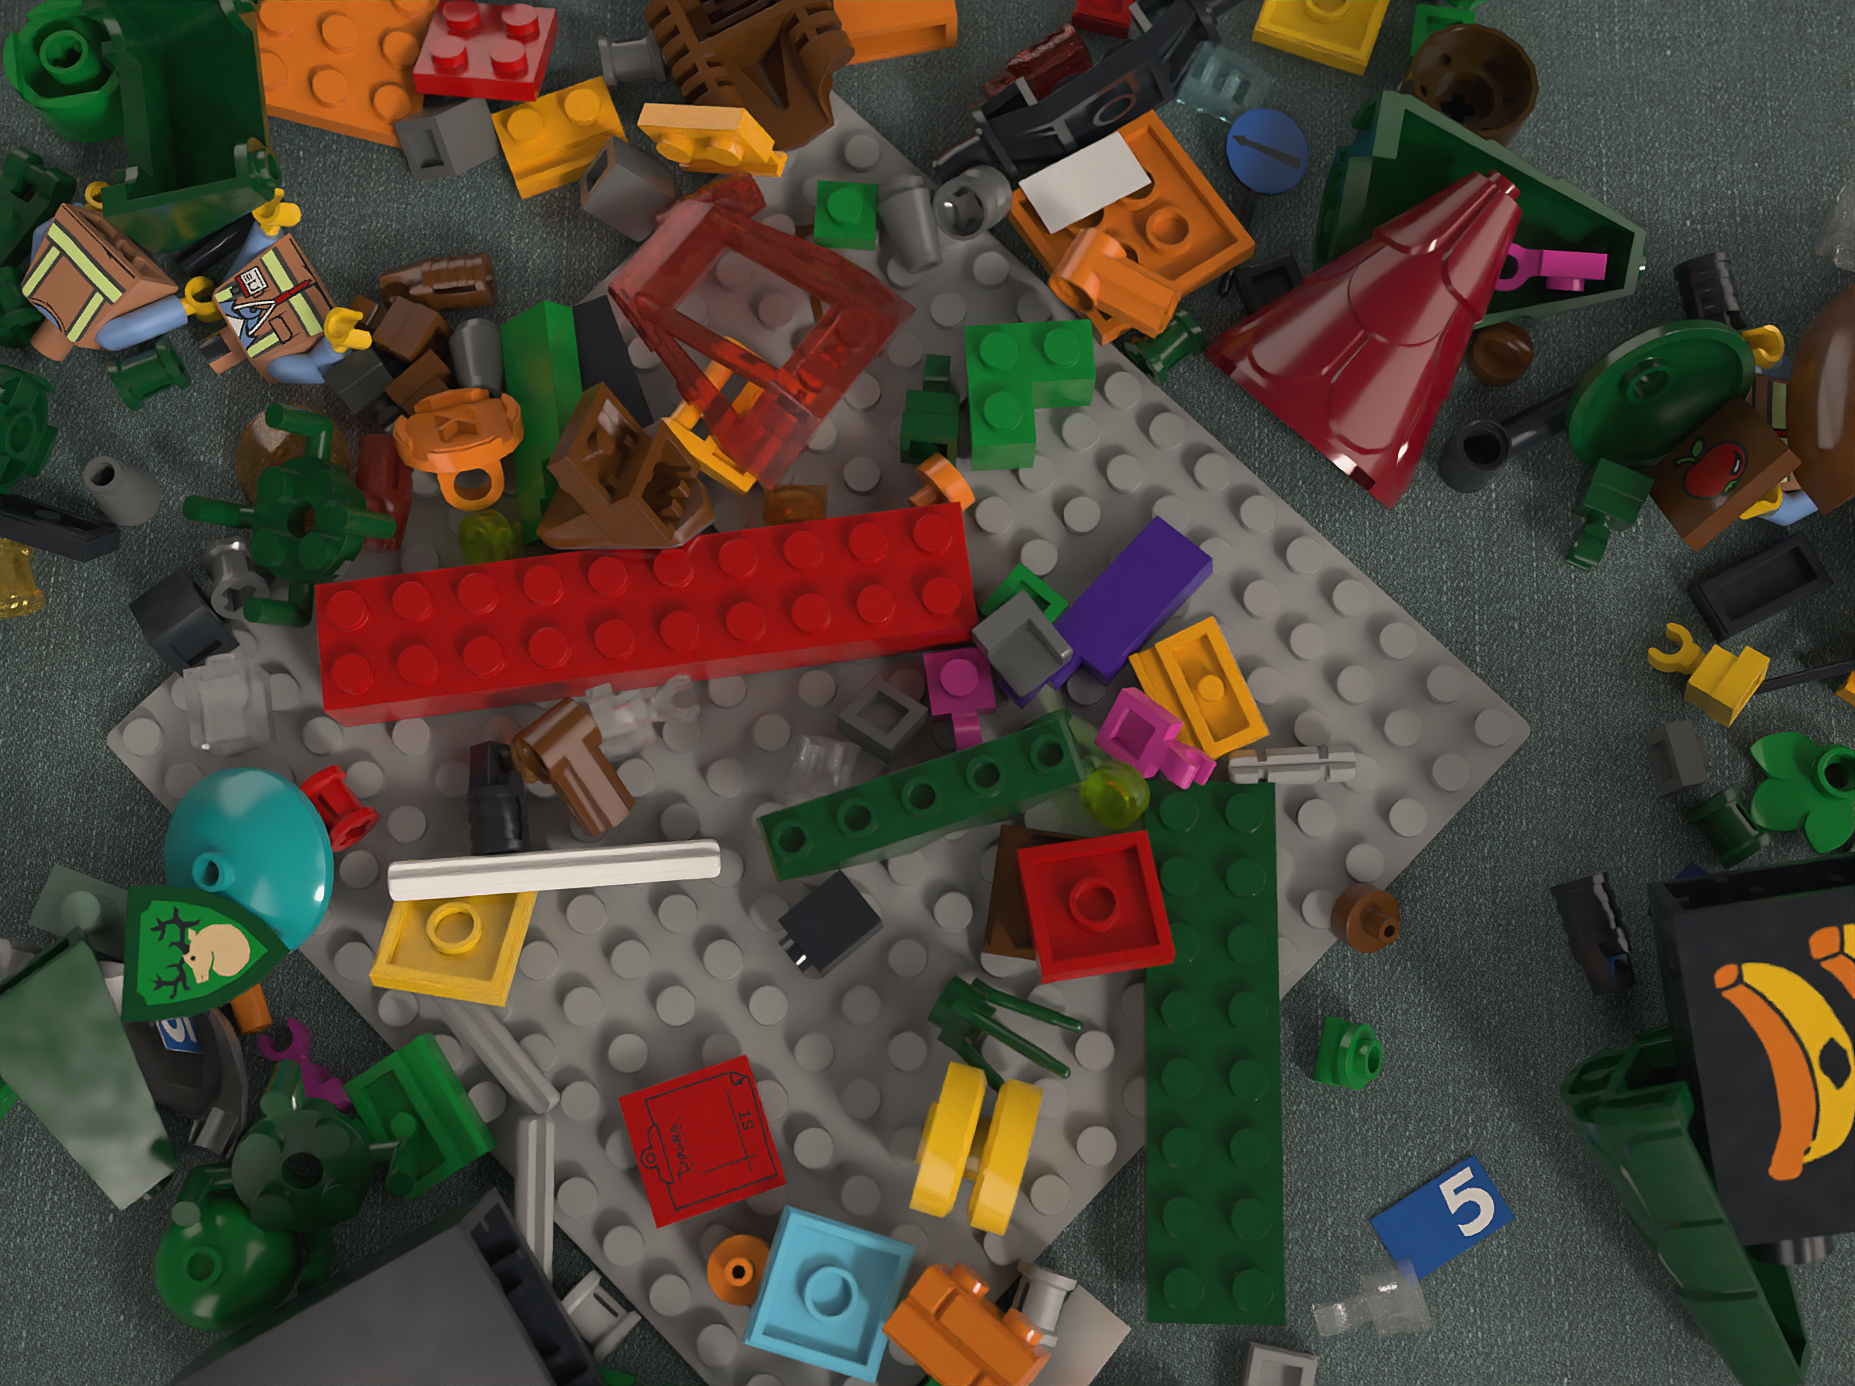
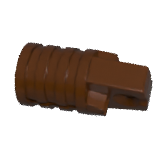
M486 251L476 252L471 255L469 253L459 254L454 257L452 255L442 256L437 259L435 257L424 258L420 261L384 270L379 276L380 290L386 310L390 309L397 296L415 304L420 303L438 313H443L447 310L451 312L460 311L464 308L467 310L477 309L481 306L484 308L494 307L497 301L495 273L490 256Z

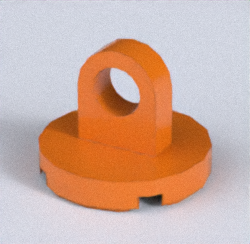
M471 387L448 390L422 399L413 406L415 415L407 419L402 414L395 421L393 438L398 455L405 465L423 472L437 473L441 492L446 501L453 507L469 512L481 511L492 506L500 498L504 490V474L500 459L513 452L524 439L525 424L521 407L512 396L501 393L502 397L500 399L490 398L488 390ZM480 468L488 473L486 481L475 488H463L454 483L456 476L461 471Z

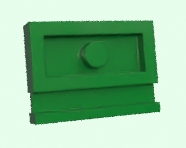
M431 1032L419 1035L402 1049L393 1052L343 1085L346 1094L374 1141L407 1136L419 1141L421 1154L413 1189L406 1195L409 1201L420 1197L498 1146Z

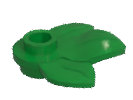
M1781 732L1768 735L1757 740L1748 748V753L1752 760L1768 777L1757 786L1748 806V814L1759 828L1769 829L1771 832H1788L1802 828L1809 847L1817 855L1834 850L1848 840L1855 829V750L1840 744H1828L1820 747L1811 739L1798 732ZM1826 767H1831L1839 773L1841 783L1838 788L1832 787L1827 782L1824 773Z

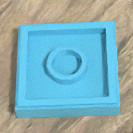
M785 1204L741 1340L744 1344L875 1383L889 1338L882 1332V1329L899 1305L916 1246Z

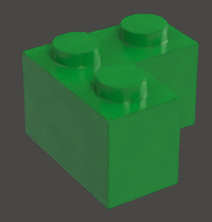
M1091 319L965 326L964 366L971 471L1033 468L1036 450L1034 409L1091 406L1096 381Z

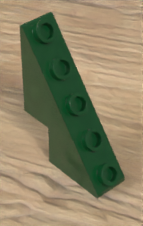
M1065 717L760 816L756 820L776 881L779 883L912 854L950 833L1008 821L1087 780Z

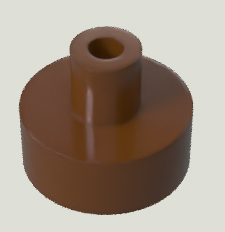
M1357 883L1348 887L1341 893L1333 906L1330 919L1333 934L1339 941L1358 952H1376L1387 944L1394 942L1400 934V910L1396 899L1391 894L1372 884Z

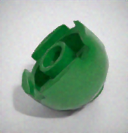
M238 1194L208 1197L200 1219L196 1224L181 1226L173 1220L162 1233L153 1258L154 1286L164 1308L183 1325L211 1333L235 1331L274 1310L291 1293L299 1269L298 1239L294 1231L283 1229L266 1231L259 1228L252 1221L250 1211L242 1203Z

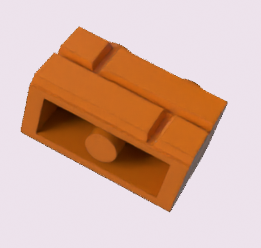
M959 1261L953 1268L947 1263H936L928 1267L910 1290L908 1297L900 1303L882 1329V1332L942 1386H1028L1051 1356L1048 1351L1038 1344L1044 1336L1041 1329L1015 1308L1011 1307L1004 1314L985 1297L990 1290L989 1284L973 1269Z

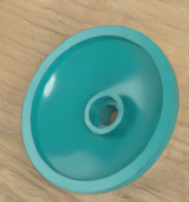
M236 767L220 770L204 777L192 786L183 796L171 817L164 846V870L167 886L200 889L235 902L264 921L291 952L299 948L311 937L320 925L330 902L334 879V863L330 839L322 818L313 803L295 784L278 773L258 767Z

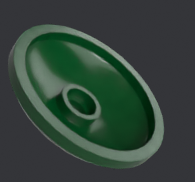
M1696 319L1667 322L1634 334L1605 353L1594 363L1579 382L1565 413L1564 428L1566 438L1575 454L1587 465L1593 464L1602 457L1634 471L1654 467L1738 393L1746 399L1755 375V360L1752 350L1741 334L1734 328L1712 320Z

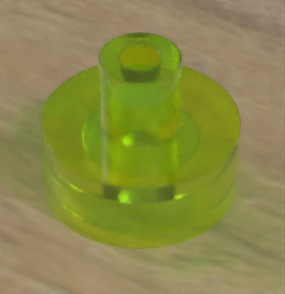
M487 509L464 516L458 526V544L466 564L473 565L516 559L517 547L524 545L522 525L517 521L508 523L505 517L494 509Z
M1106 760L1100 763L1087 776V780L1082 782L1080 797L1085 810L1096 822L1107 828L1119 830L1131 826L1147 809L1150 802V791L1145 778L1133 766L1119 760Z

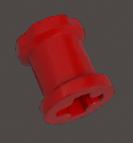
M331 765L313 774L298 787L309 798L320 814L333 852L342 851L360 841L376 826L380 819V815L372 806L365 807L345 783L347 774L339 765Z

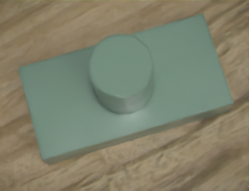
M55 863L27 924L63 937L79 925L88 936L94 950L124 961V934L126 933L128 890Z

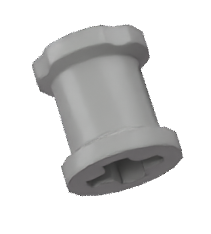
M1020 1259L1017 1270L1022 1276L1011 1307L1023 1313L1041 1329L1044 1336L1038 1343L1055 1347L1058 1336L1054 1332V1328L1066 1292L1075 1289L1077 1279L1043 1265Z
M592 1270L561 1303L580 1336L594 1349L592 1357L600 1364L629 1334L642 1317L636 1311H625L599 1285L601 1276L595 1270Z

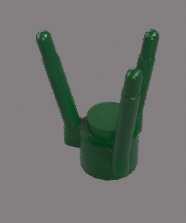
M957 975L947 984L929 1014L928 1021L942 1029L937 1040L956 1051L969 1066L984 1070L987 1084L997 1093L1000 1086L1005 1083L1004 1079L965 1040L966 1037L977 1044L986 1032L1062 1079L1068 1078L1071 1070L1048 1052L994 1020L993 1018L998 1009L988 1004V1002L1075 1033H1079L1083 1029V1023L1080 1020L994 989L977 977L969 984Z

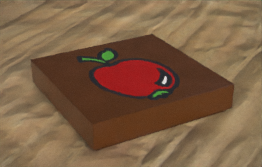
M1738 393L1645 475L1655 479L1649 492L1650 497L1682 540L1697 552L1798 468L1802 461Z

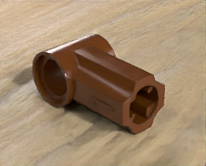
M566 697L513 737V745L527 768L541 781L551 784L585 836L595 837L608 829L616 827L631 814L630 811L636 802L599 748L603 738L596 722L578 702Z

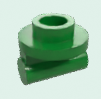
M1326 1016L1312 1081L1327 1086H1342L1359 1091L1367 1085L1369 1080L1375 1079L1382 1066L1383 1048L1380 1041L1376 1040L1372 1027L1367 1024L1352 1023L1341 1018Z

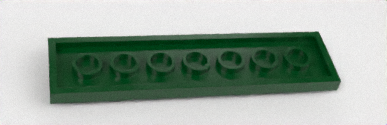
M1145 780L1142 785L1143 830H1147L1176 954L1172 964L1143 968L1145 1321L1147 1323L1286 1326L1275 783L1236 784L1234 782L1207 781L1205 785L1201 786L1192 781L1188 789H1183L1172 781Z

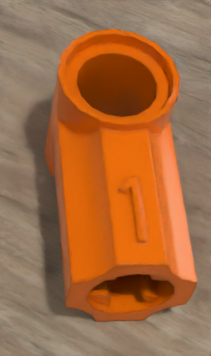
M1087 227L1080 230L1047 281L1052 293L1069 307L1086 313L1093 312L1097 308L1154 339L1158 334H1162L1170 322L1181 299L1183 289L1178 284L1128 259L1122 246L1108 234L1095 228Z

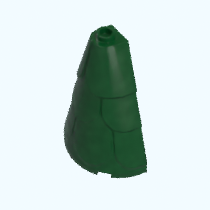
M1389 90L1378 91L1370 96L1351 120V127L1359 130L1352 145H1347V147L1338 146L1325 185L1315 235L1313 272L1370 240L1375 228L1473 171L1486 176L1493 169L1511 181L1521 192L1515 200L1522 209V215L1512 241L1513 244L1530 250L1607 254L1604 280L1585 279L1583 291L1545 289V276H1531L1514 290H1494L1483 322L1475 324L1473 330L1519 317L1536 320L1635 293L1636 283L1642 276L1646 266L1647 255L1644 243L1647 231L1563 177H1549L1496 141L1481 138L1410 94L1401 95ZM1509 256L1506 257L1499 276L1500 279L1508 278L1514 271V262Z
M1669 1023L1635 1034L1637 1042L1631 1043L1628 1049L1614 1051L1613 1048L1606 1047L1582 1061L1566 1075L1559 1088L1564 1108L1570 1117L1571 1126L1624 1205L1625 1212L1631 1223L1675 1282L1673 1292L1741 1385H1804L1812 1351L1790 1265H1774L1757 1261L1749 1257L1745 1252L1744 1246L1740 1245L1686 1130L1695 1105L1686 1081L1678 1082Z

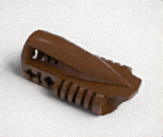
M653 0L643 12L644 19L648 27L653 30V38L657 46L663 49V59L666 65L672 68L671 75L676 85L681 87L680 93L685 104L745 108L775 141L772 150L784 151L785 153L806 146L835 125L829 96L834 84L831 74L843 68L851 61L855 55V49L847 33L841 30L842 22L835 11H831L833 6L831 0Z

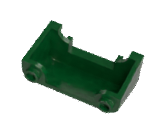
M82 0L83 12L89 17L101 15L109 31L110 41L101 43L102 55L118 68L128 168L114 171L115 183L117 185L101 188L103 218L151 253L158 255L187 247L274 199L275 187L281 185L282 174L275 153L271 149L255 13L261 9V0Z

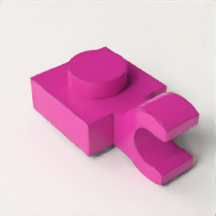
M1511 243L1507 256L1514 262V271L1506 279L1499 278L1495 290H1514L1531 276H1545V289L1583 291L1585 279L1604 280L1607 254L1530 250Z
M978 647L923 654L932 722L952 721L956 752L983 743L978 716L996 714L990 664Z
M1136 687L1121 689L1093 742L1139 778L1154 777L1159 769L1170 781L1183 789H1188L1193 780L1201 786L1205 785L1217 764L1203 751L1177 741L1175 738L1184 722Z

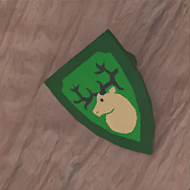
M128 886L121 1022H152L192 1017L230 1003L262 982L291 951L264 921L233 901L200 889L173 886Z

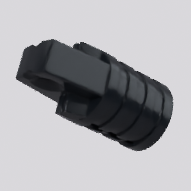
M1715 252L1684 261L1673 269L1674 279L1679 282L1678 289L1683 298V309L1687 314L1685 320L1717 321L1734 328L1736 331L1748 327L1743 305L1741 302H1738L1739 295L1736 286H1734L1735 279L1730 269L1732 262L1729 253Z
M486 741L471 746L468 793L466 794L467 806L469 807L468 823L471 827L469 830L470 842H472L471 856L531 852V844L528 842L529 825L526 821L528 818L527 807L525 806L526 790L521 772L518 771L514 747L505 743H498L497 741Z
M1608 871L1549 888L1552 897L1555 898L1558 915H1561L1563 921L1561 924L1564 933H1567L1570 951L1577 964L1582 965L1595 996L1621 991L1636 984L1629 952L1632 951L1629 932L1626 925L1623 924L1620 907H1617L1616 895L1614 890L1611 889Z

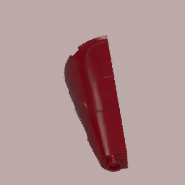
M1493 169L1486 176L1475 171L1469 173L1375 228L1370 240L1301 279L1299 286L1220 333L1217 340L1206 349L1203 355L1391 511L1399 502L1401 495L1409 490L1441 405L1448 401L1475 324L1482 323L1521 219L1522 209L1515 202L1521 192L1511 181Z

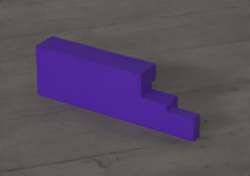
M1157 515L1054 623L1055 629L1073 650L1071 661L1023 698L1016 696L1003 678L997 684L998 690L1019 708L1023 709L1045 684L1054 691H1057L1081 664L1089 670L1090 675L1106 687L1130 662L1128 657L1138 653L1213 573V558Z

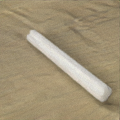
M700 839L398 861L389 865L388 890L393 900L407 901L712 878L720 873V848L717 840Z

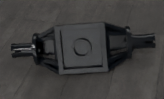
M1244 0L1136 1L1128 6L1141 34L1140 37L1135 40L1126 39L1115 44L1104 54L1100 63L1081 75L1072 74L1063 78L1052 87L1049 96L1040 102L1036 100L1023 76L981 107L977 101L969 105V109L977 121L973 124L975 131L936 157H931L929 160L943 184L958 177L971 167L979 165L989 166L994 162L998 167L1003 164L1010 177L1014 179L1020 175L1015 164H1055L1103 139L1153 109L1155 112L1177 98L1205 42L1207 41L1212 49L1222 45L1221 38L1215 27L1218 25L1216 18Z

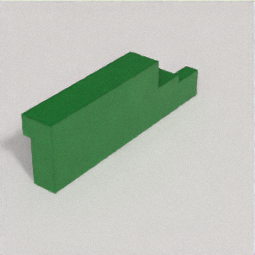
M546 300L539 302L499 326L507 395L512 396L520 405L525 424L524 439L513 452L524 546L531 547L545 544L536 532L559 485L555 476L547 468V465L582 395L572 307Z

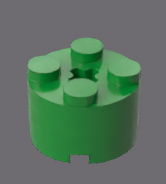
M49 0L35 6L25 14L29 22L25 24L17 35L12 30L5 42L3 65L11 85L61 140L66 142L95 143L115 138L124 133L118 68L102 55L101 43L110 41L109 31L101 15L89 17L82 10V0Z

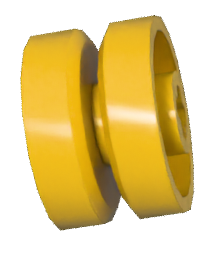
M950 1061L939 1102H931L915 1159V1163L921 1164L909 1208L943 1218L953 1209L961 1179L972 1180L973 1184L966 1208L969 1225L1004 1236L1028 1157L1042 1100L1043 1087L1010 1078L999 1088L991 1117L979 1114L987 1086L984 1070Z

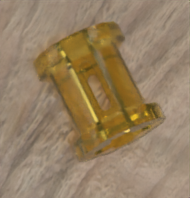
M0 539V619L26 616L39 611L46 604L43 591L35 586L30 560L35 555L33 547L9 539Z

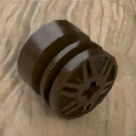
M1477 23L1452 24L1431 33L1417 49L1404 74L1403 81L1395 92L1401 95L1410 94L1481 138L1485 140L1492 139L1508 149L1513 138L1519 133L1534 110L1539 84L1535 65L1523 47L1505 33Z

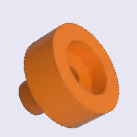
M935 452L915 468L916 476L923 487L908 499L911 507L961 501L963 512L975 502L974 494L965 479L941 454Z
M750 1234L735 1235L718 1244L710 1255L707 1265L708 1282L715 1295L722 1301L735 1306L753 1304L771 1247L761 1238ZM737 1265H741L744 1267V1277L737 1275Z

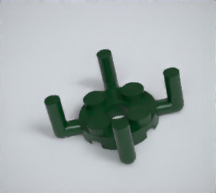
M272 403L265 411L264 419L266 425L273 429L306 436L304 456L290 459L279 467L269 466L264 469L258 477V498L255 505L190 495L185 499L182 510L185 518L188 520L253 530V538L250 543V554L253 561L259 566L266 567L276 577L290 583L288 601L261 597L248 598L243 606L245 619L252 623L304 628L312 620L315 585L327 584L339 577L340 575L334 573L345 560H355L361 551L365 538L388 539L396 532L397 525L394 518L389 514L367 510L362 490L353 488L351 481L346 475L351 473L339 463L330 461L333 423L329 417L280 403ZM313 507L315 524L312 531L306 534L304 528L305 517L309 509Z
M284 1059L274 1066L260 1101L262 1112L242 1135L235 1150L233 1161L199 1165L192 1168L187 1174L173 1206L171 1216L178 1225L192 1226L199 1221L210 1192L235 1188L240 1200L250 1211L252 1221L259 1228L266 1231L283 1229L303 1232L307 1257L297 1287L299 1296L329 1279L336 1255L331 1227L340 1222L350 1220L358 1214L362 1202L368 1194L375 1168L389 1167L385 1182L389 1193L395 1196H404L411 1192L419 1164L421 1145L417 1139L409 1136L373 1141L368 1129L358 1118L355 1117L353 1121L343 1113L335 1110V1103L322 1098L306 1097L299 1064L294 1060ZM296 1153H308L319 1159L323 1170L312 1176L298 1175L288 1167L286 1159Z

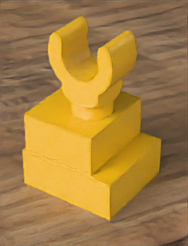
M1668 623L1665 636L1669 640L1676 642L1681 650L1673 655H1667L1651 647L1648 650V663L1662 672L1678 671L1684 675H1692L1687 682L1684 700L1706 712V715L1729 728L1765 679L1770 658L1749 646L1744 648L1739 657L1716 644L1708 654H1705L1700 646L1693 643V639L1686 628L1676 623Z

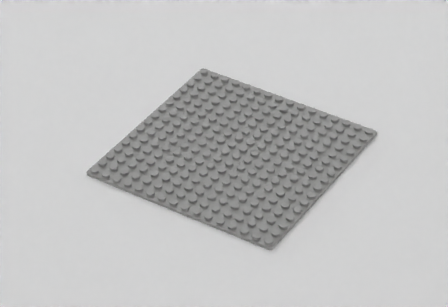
M831 90L829 96L835 125L806 146L786 152L788 158L781 178L734 174L717 175L578 304L607 294L654 422L659 421L661 417H670L713 359L710 351L722 336H728L740 342L816 396L812 405L744 499H741L699 470L697 478L706 487L714 509L715 522L697 535L912 508L908 499L923 486L915 473V468L919 465L900 463L902 414L905 411L907 389L919 391L923 389L926 354L951 356L948 393L961 394L956 469L965 479L975 497V502L966 508L962 515L978 625L984 621L978 616L979 608L1019 562L1069 602L1068 608L1064 611L1065 613L1157 515L1212 557L1213 573L1147 642L1138 654L1155 646V643L1213 616L1217 620L1270 732V735L1239 750L1255 749L1257 754H1262V752H1265V749L1317 746L1318 751H1323L1326 746L1349 745L1353 748L1355 754V777L1347 782L1326 783L1325 778H1320V781H1317V783L1275 785L1280 1001L1337 941L1331 928L1330 919L1333 906L1341 893L1357 883H1369L1384 891L1530 735V726L1522 716L1162 389L1154 385L1140 369L1110 342L1101 347L1093 336L1096 381L1091 406L1034 409L1036 450L1033 468L971 471L964 366L965 326L1081 319L1075 310L1060 301L1042 280L987 230L975 239L959 241L950 238L938 227L940 251L944 262L932 270L910 274L904 258L878 214L875 251L815 247L813 234H808L805 237L810 256L804 260L803 264L801 261L799 266L794 244L796 238L795 226L814 224L818 180L879 184V189H881L883 186L902 178L922 176L926 187L933 189L934 194L939 189L933 181ZM844 255L842 282L838 273V265L841 257ZM808 287L817 290L819 293L825 322L842 319L840 329L818 333ZM504 372L500 393L507 394ZM732 374L691 432L705 441L748 383V380L740 375ZM514 452L500 459L504 474V490L500 498L492 506L481 511L467 512L453 507L446 501L441 492L437 473L423 472L403 463L365 497L367 510L389 514L394 518L397 525L396 532L388 539L365 538L361 551L355 560H345L334 573L340 576L330 583L589 549H555L546 544L538 547L524 546ZM480 468L461 471L456 476L454 483L463 488H475L486 481L488 473ZM277 578L269 585L270 599L288 601L290 582ZM314 598L312 620L304 628L252 623L246 619L231 620L229 625L241 645L189 683L175 671L109 732L107 736L109 748L172 815L183 796L192 786L204 777L224 769L236 767L263 768L287 778L297 787L313 774L331 765H339L346 772L345 783L365 807L372 806L380 815V819L376 826L360 841L342 851H332L334 879L329 905L320 925L298 949L394 1051L402 1049L421 1034L432 1033L498 1144L497 1147L489 1152L515 1179L516 1121L519 1117L526 1116L524 1111L429 995L373 986L369 974L394 903L388 890L389 865L393 862L408 861V859L426 860L471 856L472 842H470L469 837L471 827L468 823L469 807L466 801L469 785L470 747L486 741H497L498 743H505L514 747L513 737L563 699L345 727L323 711L316 598ZM976 645L573 697L572 699L578 702L596 722L603 738L599 748L636 802L630 811L631 814L616 827L608 829L595 837L585 836L551 784H547L537 778L521 760L514 747L518 771L521 772L526 790L525 806L528 813L526 821L529 825L528 842L531 844V852L700 839L717 840L720 848V873L712 878L539 890L505 1007L486 1004L560 1094L558 1103L545 1114L550 1116L555 1124L553 1220L709 1386H917L928 1374L890 1338H888L875 1383L743 1343L741 1339L752 1304L735 1306L718 1298L708 1282V1261L718 1244L727 1238L739 1234L757 1236L771 1247L785 1204L916 1246L899 1305L908 1297L910 1290L932 1264L947 1263L953 1268L958 1261L969 1266L989 1284L990 1290L985 1297L994 1304L1021 1275L1017 1270L1019 1260L1024 1259L1033 1263L1144 1145L1143 968L1040 984L1036 961L982 953L1001 824L1093 838L1142 831V785L1144 781H1170L1159 769L1154 777L1141 779L1093 743L1122 688L1136 687L1145 694L1131 662L1106 687L1090 675L1089 670L1081 664L1057 691H1054L1045 684L1023 709L1019 708L998 690L997 684L1001 681L1002 677L989 662L996 714L978 716L983 743L1015 733L1029 722L1050 712L1068 708L1072 715V719L1068 724L1084 757H1090L1096 768L1086 775L1087 780L1008 821L950 833L912 854L841 869L882 919L884 928L825 977L818 972L814 965L804 973L797 967L778 943L788 934L778 919L838 870L777 883L756 819L760 816L956 752L952 721L932 722L923 654L977 647ZM875 676L883 679L928 708L924 726L888 765L836 731L837 716ZM1228 755L1215 760L1217 764L1207 781L1229 782L1226 770ZM955 975L969 984L977 977L994 989L1058 1011L1083 1023L1082 1031L1075 1033L988 1002V1004L998 1009L993 1018L994 1020L1067 1065L1071 1070V1074L1066 1079H1062L1049 1070L1040 1067L986 1032L977 1044L967 1037L965 1039L1005 1082L1012 1078L1043 1087L1042 1100L1028 1157L1004 1236L969 1225L966 1208L973 1184L972 1180L961 1179L953 1209L943 1218L909 1208L921 1164L915 1163L931 1102H939L950 1061L969 1066L956 1051L937 1040L942 1029L928 1021L929 1014L936 1001ZM747 1054L788 1184L657 1229L618 1097ZM988 1084L979 1114L991 1117L998 1093ZM741 1265L736 1266L738 1276L744 1277L745 1269Z

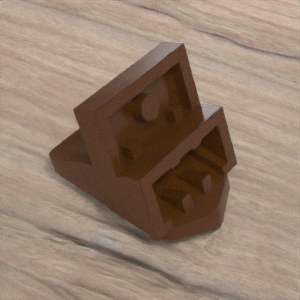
M602 381L583 391L547 465V468L555 476L559 485L536 534L547 546L555 549H671L684 545L715 522V513L706 487L697 478L701 465L663 419L642 429Z

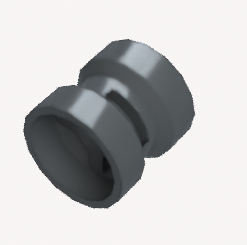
M979 165L969 168L937 190L933 198L932 207L936 224L944 234L952 239L959 241L975 239L1007 216L1012 207L1013 197L1010 184L1005 176L994 167Z

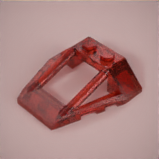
M687 198L678 205L608 286V293L651 353L656 352L676 380L675 387L688 406L693 404L710 428L709 435L720 451L771 491L777 487L809 447L818 428L877 355L879 357L882 356L917 311L913 305L869 271L834 251L719 206ZM727 249L735 251L831 305L829 310L780 369L676 310ZM675 339L764 390L744 420Z

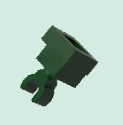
M926 354L922 391L907 389L905 411L902 414L900 430V463L920 465L936 452L944 456L956 468L961 394L948 393L951 356Z
M1602 457L1587 467L1576 489V492L1579 494L1571 513L1586 518V522L1580 528L1568 552L1565 563L1589 572L1592 566L1597 568L1606 550L1610 536L1609 530L1613 529L1621 533L1634 525L1641 506L1646 502L1655 479Z

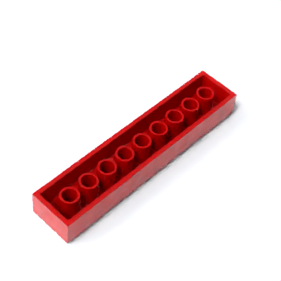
M961 501L697 535L684 545L671 549H589L315 585L323 711L345 727L975 645L972 641V629L978 626Z

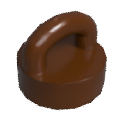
M1509 322L1485 326L1475 336L1468 350V364L1473 374L1482 382L1492 386H1507L1517 382L1530 367L1534 357L1533 343L1529 335L1519 326Z

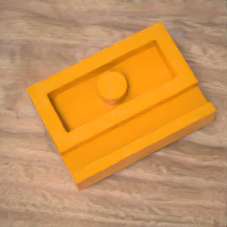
M602 75L539 97L536 102H525L491 114L493 124L522 200L579 180L612 134L628 143Z
M645 103L637 123L657 144V151L670 160L680 162L679 167L683 171L781 178L788 158L784 151L772 150L775 141L745 108Z
M1213 616L1155 643V646L1139 654L1135 653L1128 657L1145 694L1184 722L1175 738L1177 741L1203 751L1215 761L1234 750H1239L1270 735L1217 620Z

